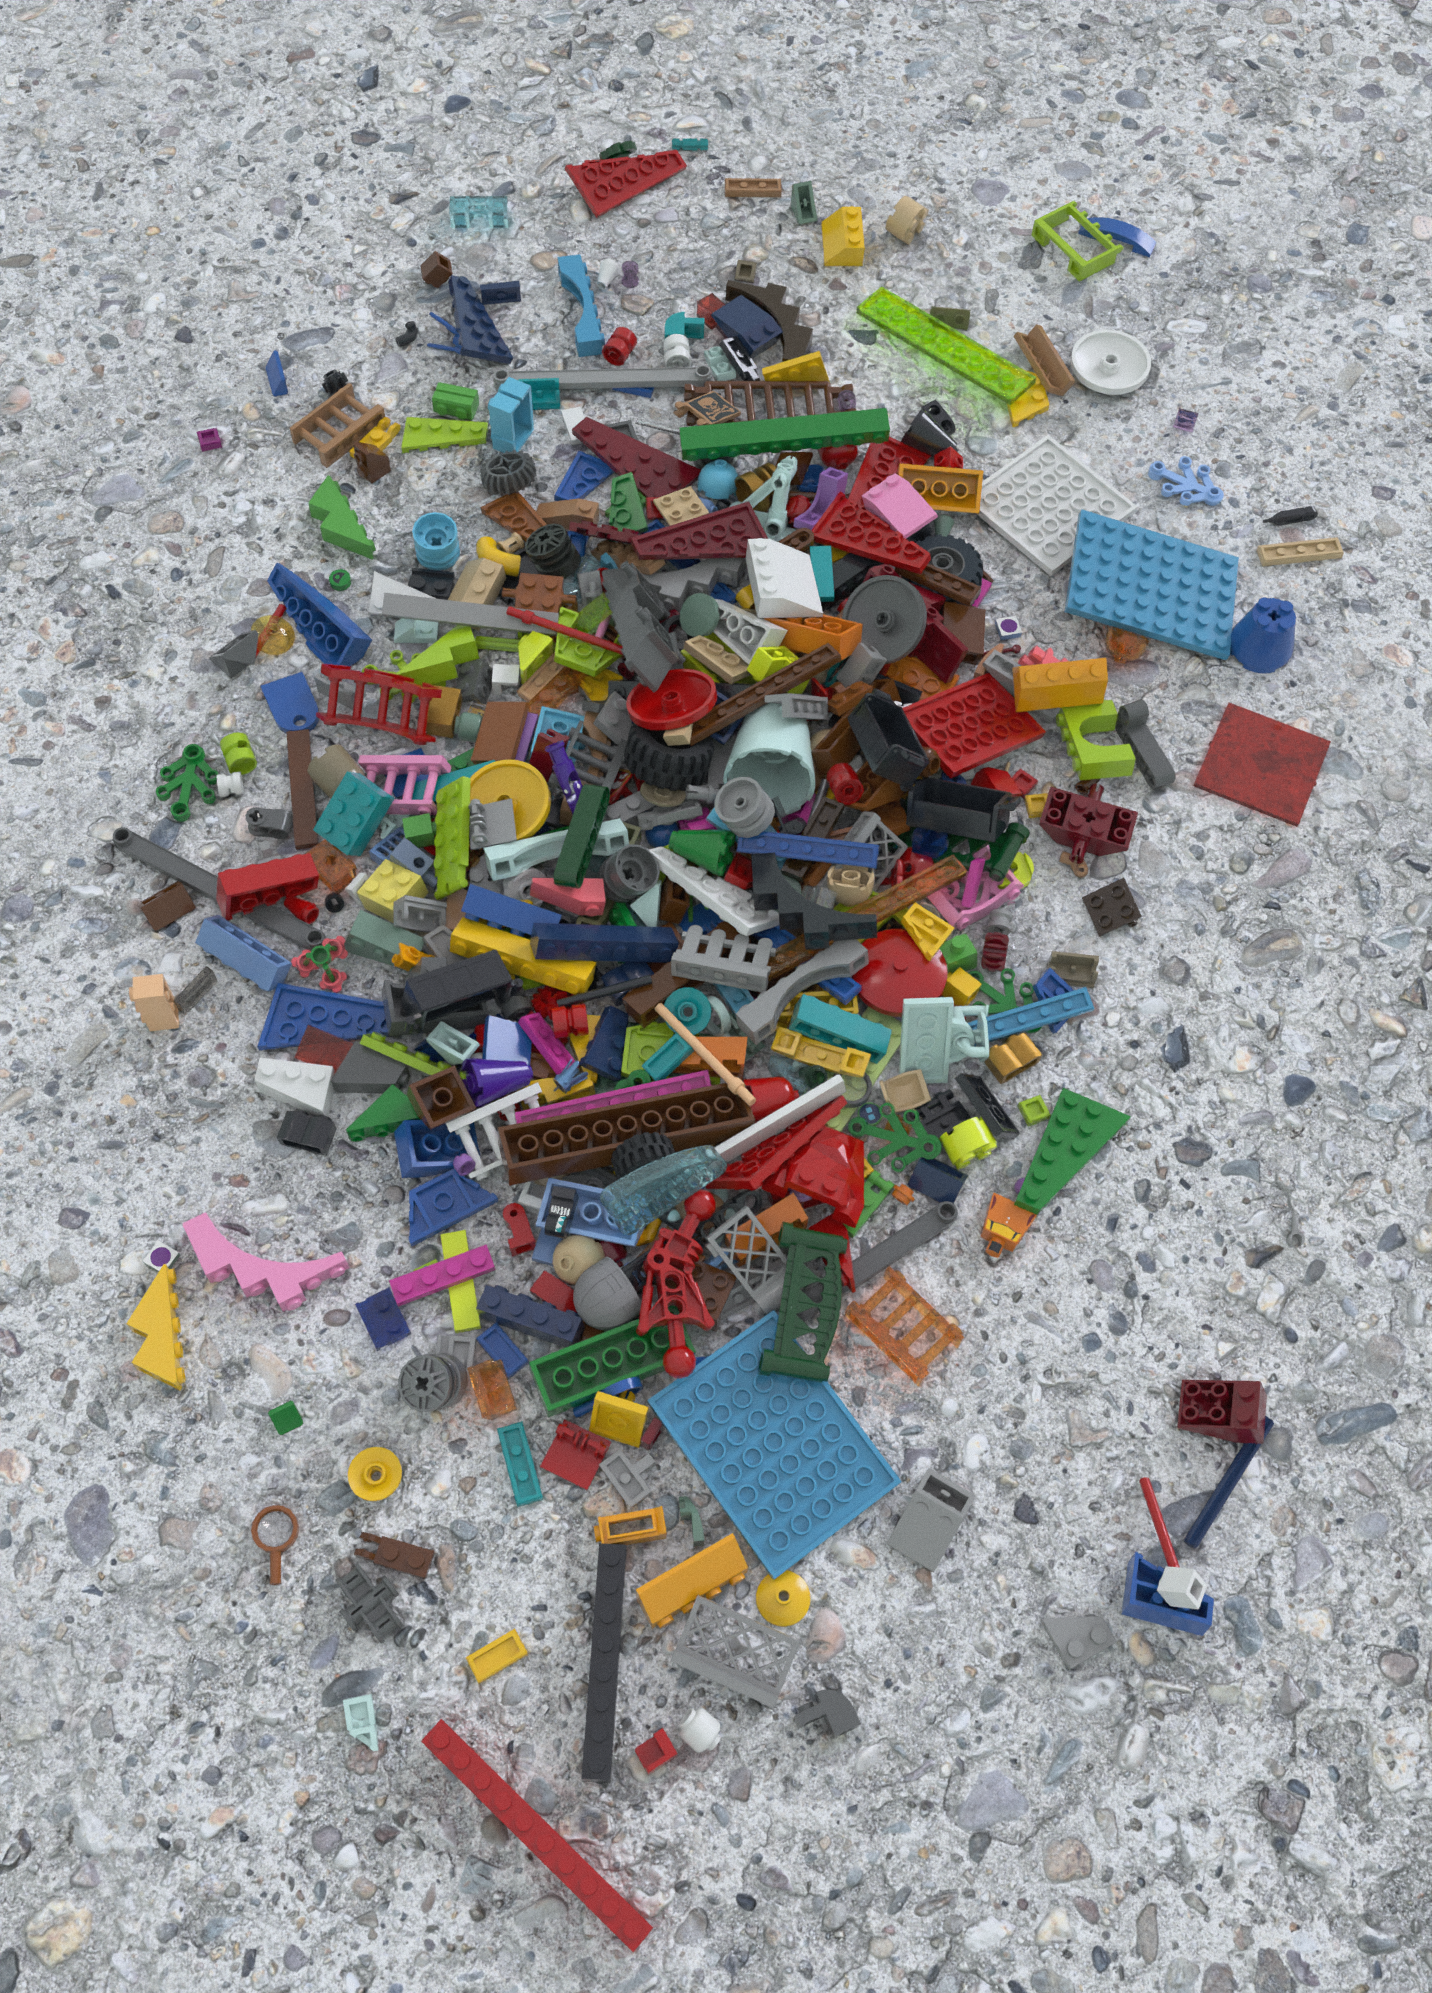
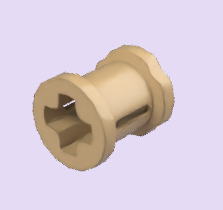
M516 532L512 533L511 537L505 541L497 542L498 550L513 554L525 547L522 538Z

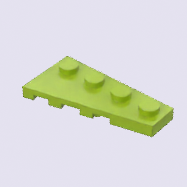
M407 417L401 446L402 454L409 453V450L412 449L428 451L429 447L440 446V449H445L454 444H458L460 447L486 444L488 422Z

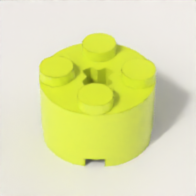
M978 1117L968 1119L954 1126V1131L951 1135L945 1132L939 1138L953 1166H956L957 1170L970 1165V1160L976 1157L979 1160L987 1158L992 1154L991 1151L997 1148V1141L982 1117L979 1119Z

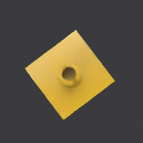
M597 1391L589 1431L596 1435L639 1448L641 1438L643 1437L648 1407L634 1403L636 1396L631 1391L627 1399L625 1398L627 1391L620 1393L619 1397Z

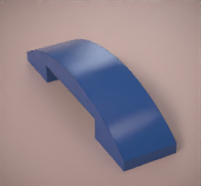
M1104 217L1087 218L1092 224L1098 222L1100 224L1098 230L1104 235L1110 234L1112 239L1133 245L1132 252L1147 257L1151 256L1156 241L1141 229L1117 219ZM1081 226L1078 234L1096 240V238H1094L1083 226Z

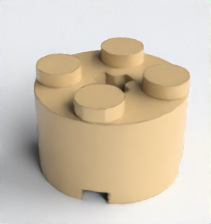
M905 195L895 205L894 209L896 211L893 216L889 215L885 229L909 245L914 238V234L916 232L919 234L925 226L923 220L926 218L929 210Z

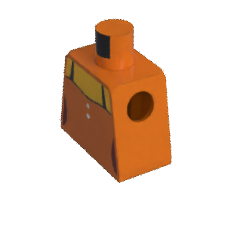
M993 1193L989 1202L981 1237L989 1241L985 1250L986 1253L998 1258L1003 1248L1011 1252L1015 1250L1037 1215L1015 1206L1014 1201L996 1193Z

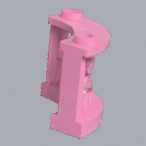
M989 845L974 853L973 857H981L985 860L990 859ZM948 868L938 873H930L915 890L920 896H927L948 923L954 927V930L958 929L961 931L968 925L989 915L991 910L998 909L1008 900L1012 901L1020 895V890L1024 885L1010 869L1006 878L1011 883L1002 890L998 889L997 886L1003 883V879L1000 882L992 881L989 877V872H982L979 884H983L981 899L979 903H975L970 908L962 906V900L957 899L960 888L958 882L961 881L966 884L969 871L954 870L951 872ZM948 888H951V889H953V891H954L951 895H950L951 890H948Z

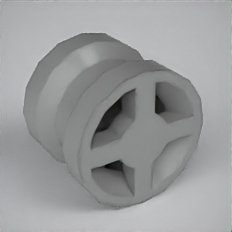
M1006 909L991 910L989 914L991 922L988 923L987 927L988 932L1010 934L1011 926L1009 923L1012 921V913Z

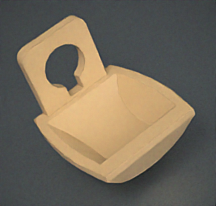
M921 1069L896 1075L885 1082L883 1080L879 1081L885 1101L895 1106V1113L914 1109L931 1101Z

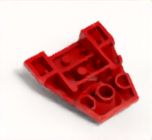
M825 1126L824 1129L810 1137L809 1143L797 1149L791 1159L784 1161L776 1173L768 1176L764 1180L761 1189L781 1198H785L789 1188L836 1207L831 1219L855 1228L864 1208V1141Z

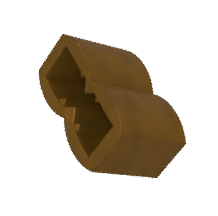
M1016 1033L1006 1040V1044L992 1046L989 1049V1058L984 1063L999 1083L1003 1084L1039 1063L1042 1054L1026 1033L1020 1035Z

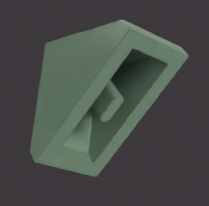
M811 181L792 184L791 209L798 224L818 221Z

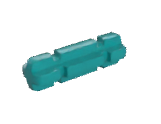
M673 138L672 150H680V148H683V150H697V148L708 150V139L683 138L680 140V138Z

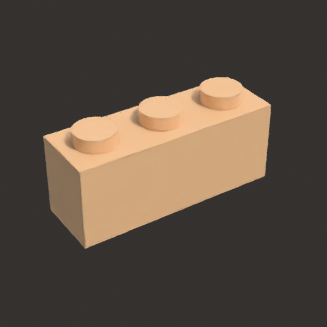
M156 974L133 977V987H129V997L131 1002H135L136 1012H140L141 1021L146 1023L149 1031L179 1028V1006L164 975Z

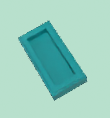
M676 1033L642 1067L655 1081L664 1080L694 1050Z

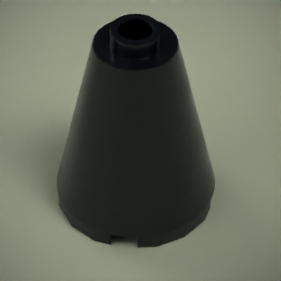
M923 408L910 424L909 430L906 431L901 440L905 445L932 457L950 446L955 451H959L956 448L958 443Z

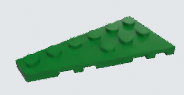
M1063 1088L1014 1205L1038 1215L1056 1197V1194L1129 1122L1131 1116Z

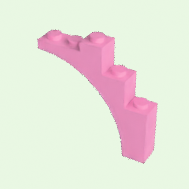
M206 1212L182 1223L210 1283L221 1282L234 1272L246 1297L260 1295L270 1286L283 1312L297 1309L302 1305V1302L306 1301L303 1293L304 1290H313L319 1287L323 1281L329 1278H337L343 1275L345 1270L349 1269L342 1251L323 1259L307 1262L281 1263L261 1259L242 1251L230 1243L215 1228Z

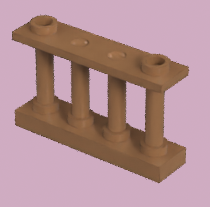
M348 383L290 427L292 441L295 445L302 439L308 441L318 449L321 464L328 468L354 447V442H359L375 426L377 427L379 421L385 417L384 408L379 404L372 409H368L355 399L352 384ZM349 404L363 416L354 421L341 410ZM335 416L348 427L339 432L326 423V421ZM319 427L333 437V439L324 444L311 433Z

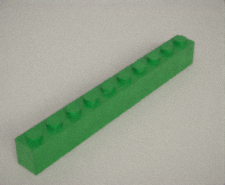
M887 408L679 427L682 461H696L706 458L717 459L727 456L759 455L760 453H779L789 450L800 451L810 448L817 450L822 447L831 446L838 448L843 445L852 444L858 446L873 442L879 444L889 440L890 426Z

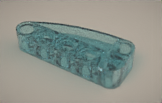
M711 1145L676 1152L642 1166L607 1186L600 1194V1201L623 1235H632L721 1176L726 1170L727 1163Z

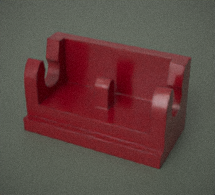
M547 729V734L542 732L538 734L529 764L542 774L547 783L551 774L555 773L552 768L554 764L549 753L545 751V747L563 740L565 743L564 749L566 750L570 738L552 729Z

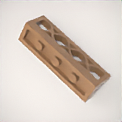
M1036 324L1028 335L1016 332L1014 335L1015 340L1046 391L1064 396L1076 381L1043 327Z

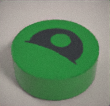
M343 569L333 571L329 575L330 586L336 591L348 589L351 585L350 574Z

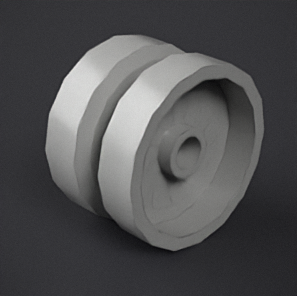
M738 777L727 782L717 793L714 802L715 812L723 823L727 825L733 834L743 838L759 835L766 830L772 822L775 813L774 803L759 783L750 777Z

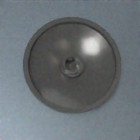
M882 575L865 581L853 591L845 604L842 619L863 624L861 643H864L868 649L871 646L876 648L887 659L885 664H891L906 657L918 645L925 631L927 611L921 594L911 583L897 576Z

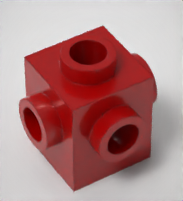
M950 446L934 455V466L963 469V457Z

